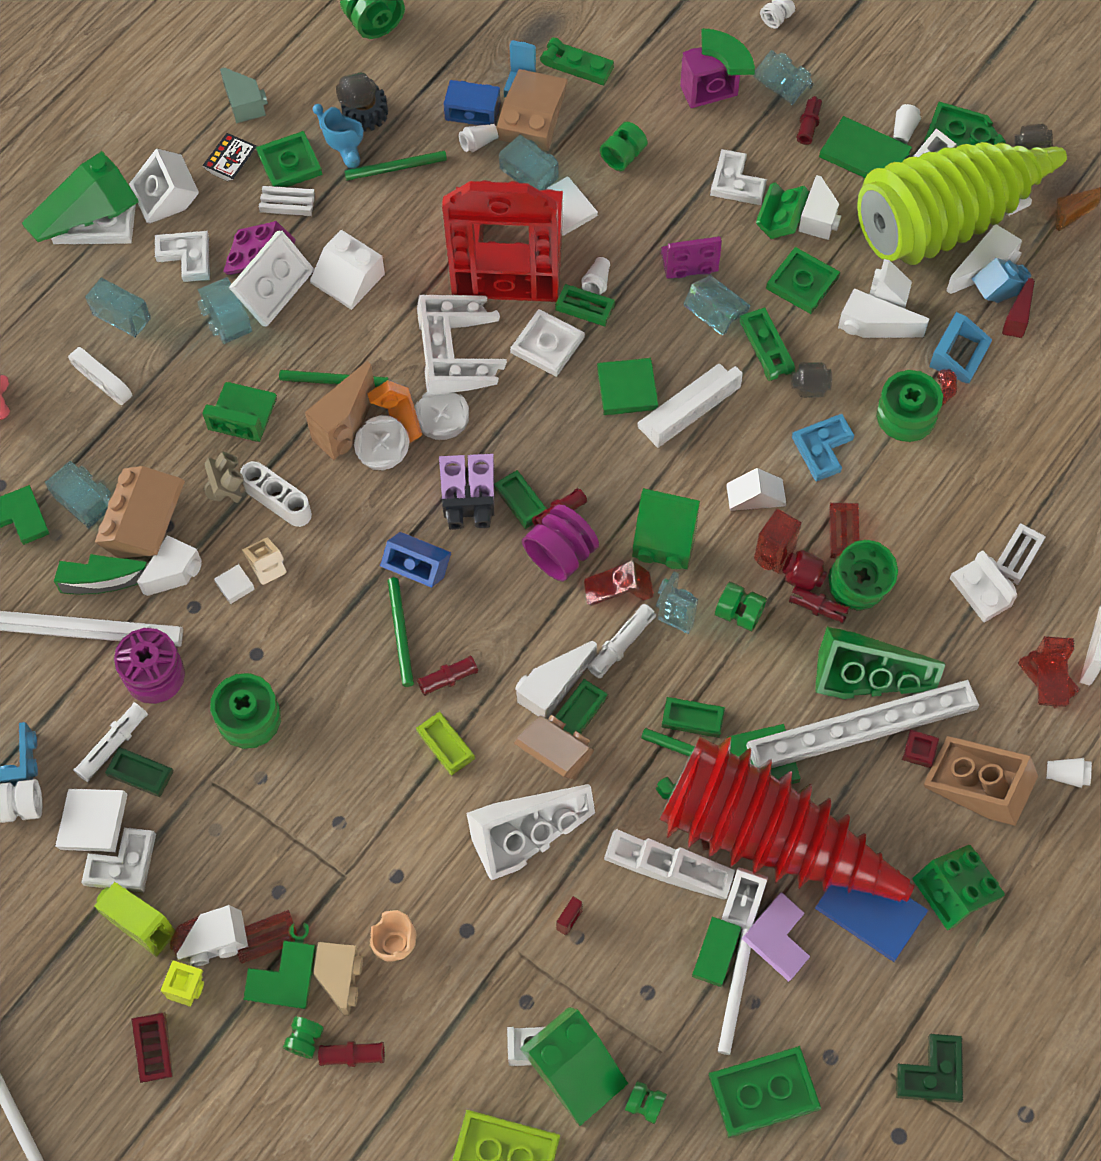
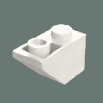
M884 259L882 269L876 268L869 295L905 309L912 281L890 260Z
M228 905L200 914L177 953L178 960L186 962L192 967H198L208 964L210 958L217 956L220 958L231 957L238 954L239 949L248 947L242 911Z

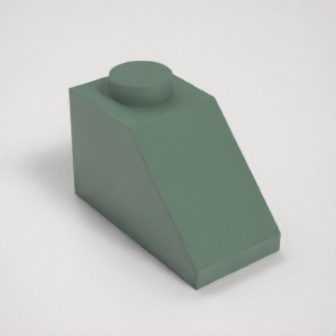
M221 68L223 84L236 124L266 116L264 105L268 104L264 89L259 90L256 80L230 69Z

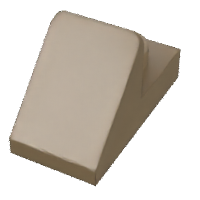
M268 537L242 549L262 585L286 573L282 563L284 559L281 552Z

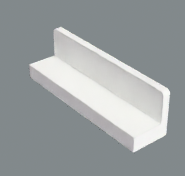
M717 364L640 420L638 428L659 448L741 387L743 373L736 366L727 371L721 364Z

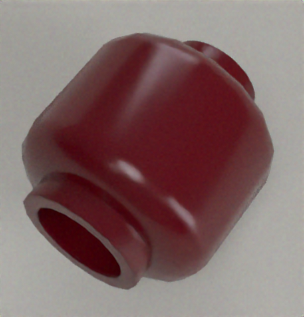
M805 550L790 553L782 569L788 584L794 587L798 586L807 591L813 590L815 586L820 588L827 576V572L824 571L823 559Z

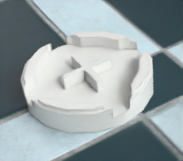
M426 392L415 405L422 433L435 440H447L457 436L465 429L469 421V407L461 394L458 395L454 392L427 394Z
M380 415L367 420L366 424L362 429L359 428L355 436L354 448L356 455L364 465L373 470L383 471L393 468L403 460L408 452L410 441L407 430L401 422L391 416Z

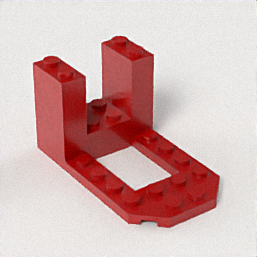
M482 180L469 181L443 196L442 211L452 295L486 296L487 299L557 302L559 298L562 249L563 191H555L553 189L538 190L528 183L516 181L506 183ZM485 224L529 226V244L521 242L509 244L495 241L484 243Z

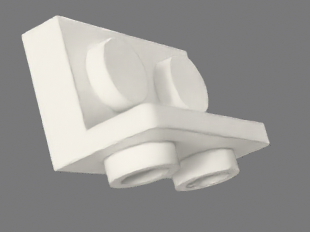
M984 551L979 552L974 561L953 572L950 576V580L983 622L1012 607L1017 597L1014 584L1009 579H1005L999 571L996 561L992 557H988Z

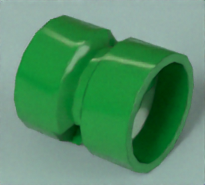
M628 121L623 122L613 133V136H610L601 145L600 154L611 168L617 171H624L634 160V157H637L648 145V140L644 132L637 125Z
M729 581L719 599L714 615L729 622L735 619L738 626L752 632L762 615L767 598L753 591L747 594L744 587ZM742 603L747 605L744 612L739 611Z

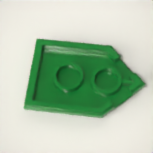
M940 101L937 104L924 140L926 142L937 129L956 143L957 146L962 144L974 146L981 142H987L992 145L1006 143L1002 135L998 134L992 126L993 122L988 115Z

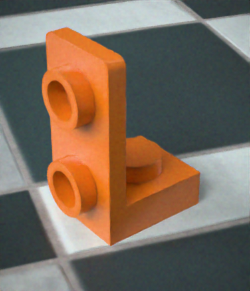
M387 380L367 393L370 403L388 409L389 416L401 422L408 432L410 443L422 436L409 388Z

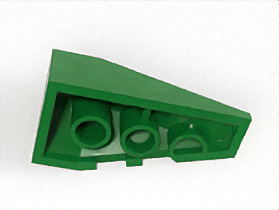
M101 151L82 163L22 222V225L37 242H41L68 233L70 228L82 224L86 227L94 224V220L106 216L109 219L116 217L139 201L118 167Z
M827 626L818 652L815 691L818 694L842 699L854 698L855 695L871 694L872 697L882 696L881 693L900 692L901 694L926 692L938 688L946 664L942 661L855 632Z

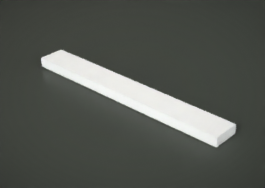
M965 680L747 742L746 746L747 749L751 748L753 765L759 768L769 759H772L771 768H775L975 711L978 709L979 703L969 681Z

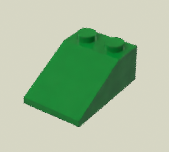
M643 488L632 557L644 563L656 562L665 564L671 569L683 568L688 570L695 543L700 501Z
M568 1007L520 1048L579 1126L629 1084L597 1033L578 1009Z

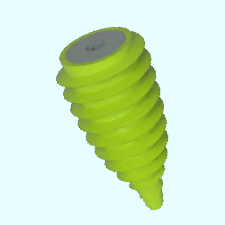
M981 142L974 146L962 144L956 148H942L937 152L923 153L920 157L906 158L901 163H890L885 168H876L867 174L858 195L857 208L861 229L869 246L881 259H887L892 262L900 258L906 264L917 265L923 257L933 258L940 250L949 251L955 247L957 242L966 243L973 234L984 233L988 229L989 224H999L1003 220L1005 213H1013L1017 209L1020 199H1027L1029 197L1031 187L1034 184L1039 185L1042 178L1049 173H1053L1054 170L1066 162V151L1062 147L1057 146L1047 148L1035 147L1029 150L1023 146L1012 147L1006 143L992 145L987 142Z

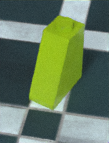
M116 882L110 887L103 889L97 897V903L94 907L98 912L155 957L160 954L177 933L162 913Z

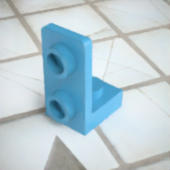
M511 41V71L503 90L504 97L507 96L518 69L536 72L535 45Z
M26 722L19 723L20 767L15 765L1 766L0 783L11 782L16 786L17 782L32 780L33 777L38 775L36 759H33V749L37 748V736L35 731H32Z

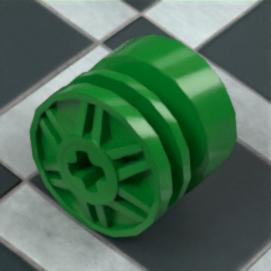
M871 540L855 541L843 550L829 569L827 582L830 593L836 602L849 606L851 610L861 611L872 608L890 592L897 581L898 566L896 558L887 547L879 542ZM856 575L861 576L862 584L857 582L858 577Z

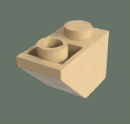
M318 942L314 975L342 1014L350 1015L351 1006L357 1005L358 987H354L355 976L361 975L363 956H359L358 950L354 945Z

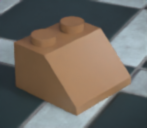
M540 715L516 739L514 744L563 777L576 780L595 750L588 746L591 740L577 731L573 735L563 729L566 724L553 715H550L549 718Z

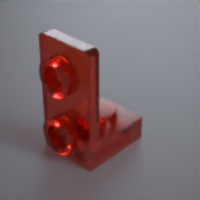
M634 561L584 579L586 601L591 606L628 592L643 601L653 598L650 571Z
M1044 636L1036 650L1039 705L1068 706V659L1074 651V638Z

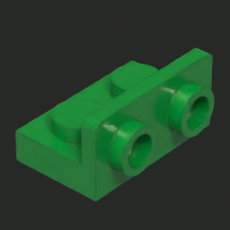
M776 182L771 183L756 224L770 239L795 233L810 191L805 186L784 191Z

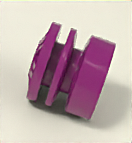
M558 504L550 511V514H547L542 519L543 525H536L522 539V545L532 561L550 577L563 582L579 567V561H585L589 557V553H593L599 547V540L590 525L579 514L565 505Z
M154 628L138 629L122 638L116 647L114 655L116 671L133 698L143 703L157 704L169 700L178 693L184 683L185 668L174 642L166 633Z

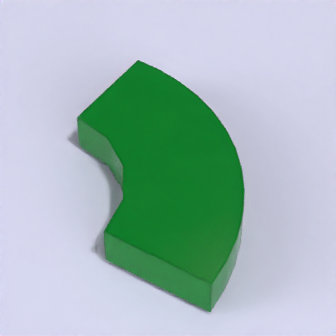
M701 29L702 55L712 56L720 60L725 65L728 75L755 74L753 58L743 43L722 31Z

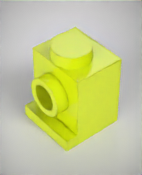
M172 960L161 987V992L167 999L191 1007L193 1000L198 999L203 990V970Z

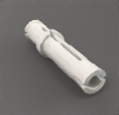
M642 604L610 641H606L602 645L600 653L587 665V668L590 669L589 671L594 676L602 678L616 661H620L624 657L623 653L656 617L654 610L648 605Z
M133 702L132 706L117 722H112L108 733L94 746L81 763L73 769L74 772L83 780L89 782L90 778L124 740L128 741L132 737V731L148 716V713Z

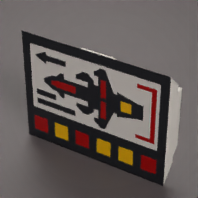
M226 133L202 166L217 177L226 181L233 180L257 145Z

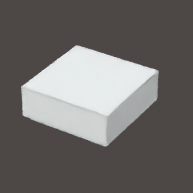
M239 564L214 579L230 604L255 590L254 585Z

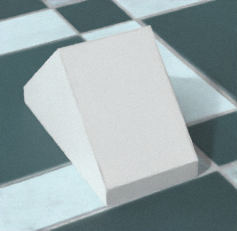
M756 468L727 483L730 511L786 506L783 479Z
M738 867L721 920L741 926V929H750L753 925L768 877L758 873L753 874L752 871Z

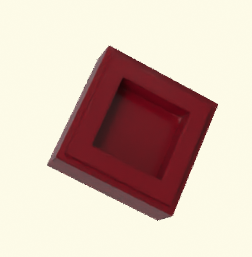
M910 730L902 760L931 768L939 738Z
M572 896L556 921L557 931L565 936L569 934L583 912L582 901Z

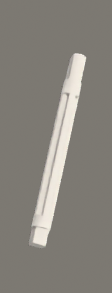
M0 611V631L121 641L122 638L132 631L142 628H154L166 633L175 646L180 647L182 643L183 628L179 626Z

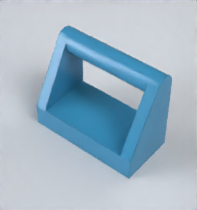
M956 312L933 353L929 367L961 382L970 383L992 339L968 317ZM959 335L978 343L965 369L948 355Z

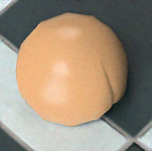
M399 910L385 911L382 913L380 922L371 927L370 946L374 954L384 961L393 962L407 957L414 949L417 932L408 915Z

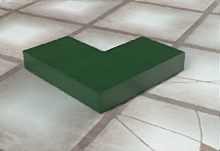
M929 1034L928 1066L898 1063L896 1065V1098L962 1103V1036Z

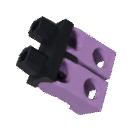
M493 454L468 455L469 484H466L464 455L439 456L442 507L449 529L464 528L463 517H474L475 527L489 528L491 518L495 516ZM478 462H484V463H486V464L475 465V464L478 463ZM454 463V464H457V465H459V466H447V465Z

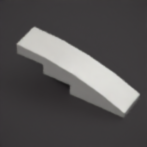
M618 829L613 831L604 860L634 872L724 900L728 897L735 873L734 869L681 847L673 849L652 839L642 840Z

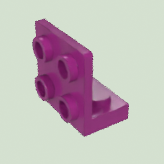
M277 221L239 229L234 236L223 272L226 275L243 272L277 231H283L293 244H295L296 239Z
M721 237L669 243L668 246H662L661 257L666 279L684 278L697 274L707 275L717 272L719 270Z

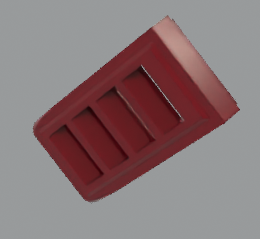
M1028 278L1005 320L1002 329L1003 335L1018 338L1024 337L1029 322L1034 279Z
M166 1012L131 1018L140 1083L173 1077ZM158 1024L159 1030L142 1033V1026ZM160 1036L161 1043L144 1046L143 1039ZM162 1049V1056L145 1059L144 1052ZM164 1063V1069L146 1072V1065Z

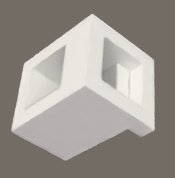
M507 1027L509 1066L532 1065L520 1048L524 1046L526 1040H531L545 1027Z

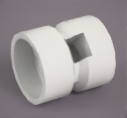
M37 779L19 781L16 786L11 782L0 783V823L13 822L17 816H20L22 820L38 819L41 817L43 808L42 793Z

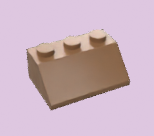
M144 466L124 468L118 477L114 494L109 500L108 509L99 526L95 543L117 558L157 555L185 481L182 478Z

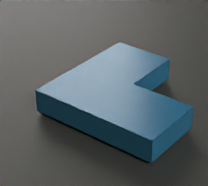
M843 414L792 432V439L816 482L841 472L842 466L832 448L853 441L855 436Z

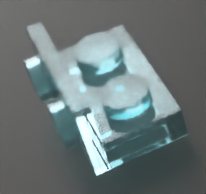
M771 50L757 67L753 77L793 105L806 87L811 89L814 86L810 78L811 73L802 66L798 68L791 64L792 60L784 53L780 52L778 55Z
M711 275L693 283L684 301V306L721 335L727 333L731 322L746 314L751 306Z
M674 571L670 579L665 578L662 581L658 590L660 595L656 607L659 608L658 620L689 634L694 626L698 598L694 597L687 590L677 589L679 573Z

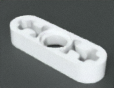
M81 347L75 349L68 356L70 362L79 372L118 404L123 405L133 396L130 389L119 378Z

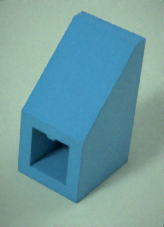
M995 258L976 274L972 280L986 300L999 303L1019 295L1025 282L1031 277V273L1022 264L1017 265L1010 260L1005 261Z

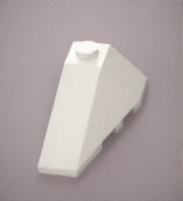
M586 784L493 803L468 812L467 817L472 842L489 878L494 880L523 868L528 864L526 861L539 851L542 853L550 848L549 843L561 834L570 833L594 815L595 809L591 786Z

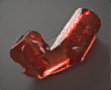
M942 369L937 374L943 393L942 406L957 393V375L951 369Z
M199 916L180 924L176 928L170 940V949L174 950L176 956Z

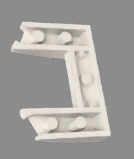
M419 295L417 314L419 330H422L427 394L469 391L497 385L499 378L495 377L498 369H505L506 359H454L450 328L498 322L500 318L499 312L497 310L487 312L482 306L487 302L486 296Z

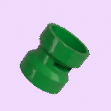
M295 1016L291 1024L292 1030L295 1033H291L285 1039L283 1049L300 1057L312 1059L316 1050L313 1039L321 1037L324 1027L309 1019Z
M637 1080L625 1111L632 1114H642L645 1120L655 1124L667 1094L660 1090L652 1091L648 1089L647 1084ZM646 1095H647L648 1098H647V1100H646V1102H645L644 1107L642 1108L641 1106H642L643 1101H644V1099H645V1097H646Z

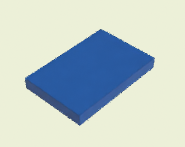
M834 885L829 886L815 907L820 913L892 962H895L928 912V909L911 898L907 902L904 900L898 902L853 889L848 894L847 888Z

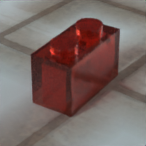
M777 508L758 535L754 560L762 568L779 573L790 553L796 549L802 522Z

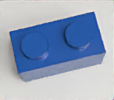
M450 80L444 100L445 120L474 125L496 124L501 104L500 87Z
M399 532L387 540L380 567L432 588L444 578L451 552Z

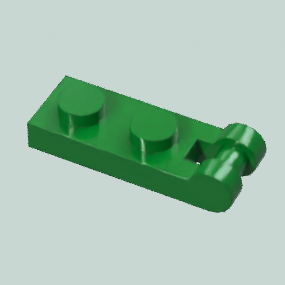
M551 38L547 44L548 49L543 51L540 56V61L545 66L603 86L614 68L613 60L563 44L558 38Z
M764 307L741 315L739 322L764 369L767 380L778 379V376L784 373L786 375L795 373L794 362L766 308ZM779 358L781 363L774 365L772 360Z

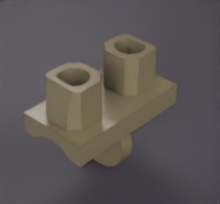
M223 451L217 460L208 457L204 465L209 481L204 486V492L208 499L221 501L228 496L232 498L233 502L238 503L242 498L239 487L244 478L238 470L234 469L238 464L235 455Z

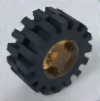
M360 82L357 88L354 84L351 85V91L346 89L344 95L341 96L342 114L359 121L364 132H367V127H370L372 131L375 130V125L378 127L382 126V121L385 122L387 119L386 115H388L387 99L383 89L379 90V86L376 84L372 88L369 82H367L366 86H363V83Z

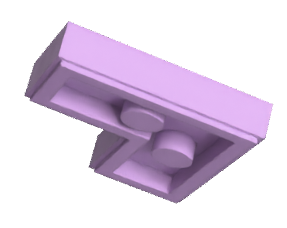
M781 892L741 939L789 982L810 956L787 936L805 913Z

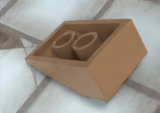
M518 69L503 103L496 127L499 140L549 151L568 79Z
M368 361L305 412L312 441L333 460L340 455L346 454L351 449L356 433L362 427L372 404L367 393L375 389L372 366Z
M947 736L923 785L926 789L987 819L1016 826L1038 778V774L1031 756Z

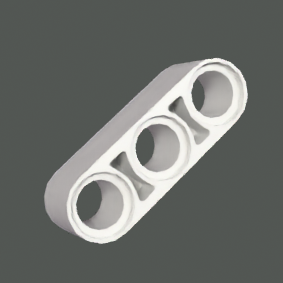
M251 461L243 465L240 473L244 478L243 485L245 491L251 497L293 526L301 527L309 523L312 513L308 498L304 493L259 462ZM254 477H260L256 481H250ZM275 492H281L277 496H271ZM296 507H303L299 511H292Z

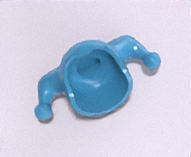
M315 104L312 110L318 116L319 125L326 143L332 149L340 152L345 165L349 169H355L360 165L357 147L361 143L364 134L361 123L344 116L336 107H331L323 112L322 105Z

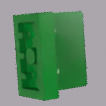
M225 382L216 406L206 404L202 414L207 429L260 442L277 400V395L273 392Z
M966 845L933 859L912 878L947 930L957 926L972 912L1005 896L998 881L992 876L979 854L971 845Z

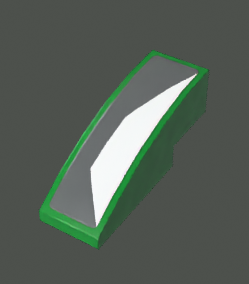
M90 554L88 564L59 561L54 583L59 592L63 594L84 595L117 591L137 585L138 579L148 564L145 561Z

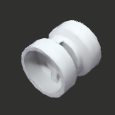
M772 0L771 3H767L761 9L760 15L767 26L775 29L784 22V18H789L795 12V5L792 0Z

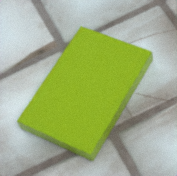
M466 1110L452 1161H554L560 1135Z

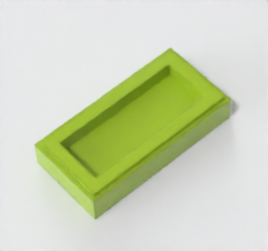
M440 711L416 727L417 733L451 776L475 760L473 752Z

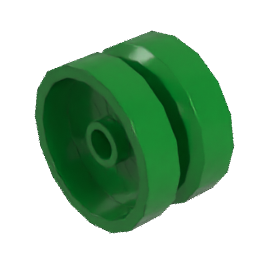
M340 0L341 10L352 22L358 33L367 39L380 38L391 32L399 24L405 12L403 0Z
M905 370L889 377L882 388L881 398L877 406L876 417L881 429L888 436L905 442L918 441L929 435L936 425L942 407L943 393L940 385L933 377L922 371Z
M243 673L228 677L215 688L210 699V712L222 738L230 745L242 749L257 748L267 743L278 731L281 723V710L271 685L260 676Z

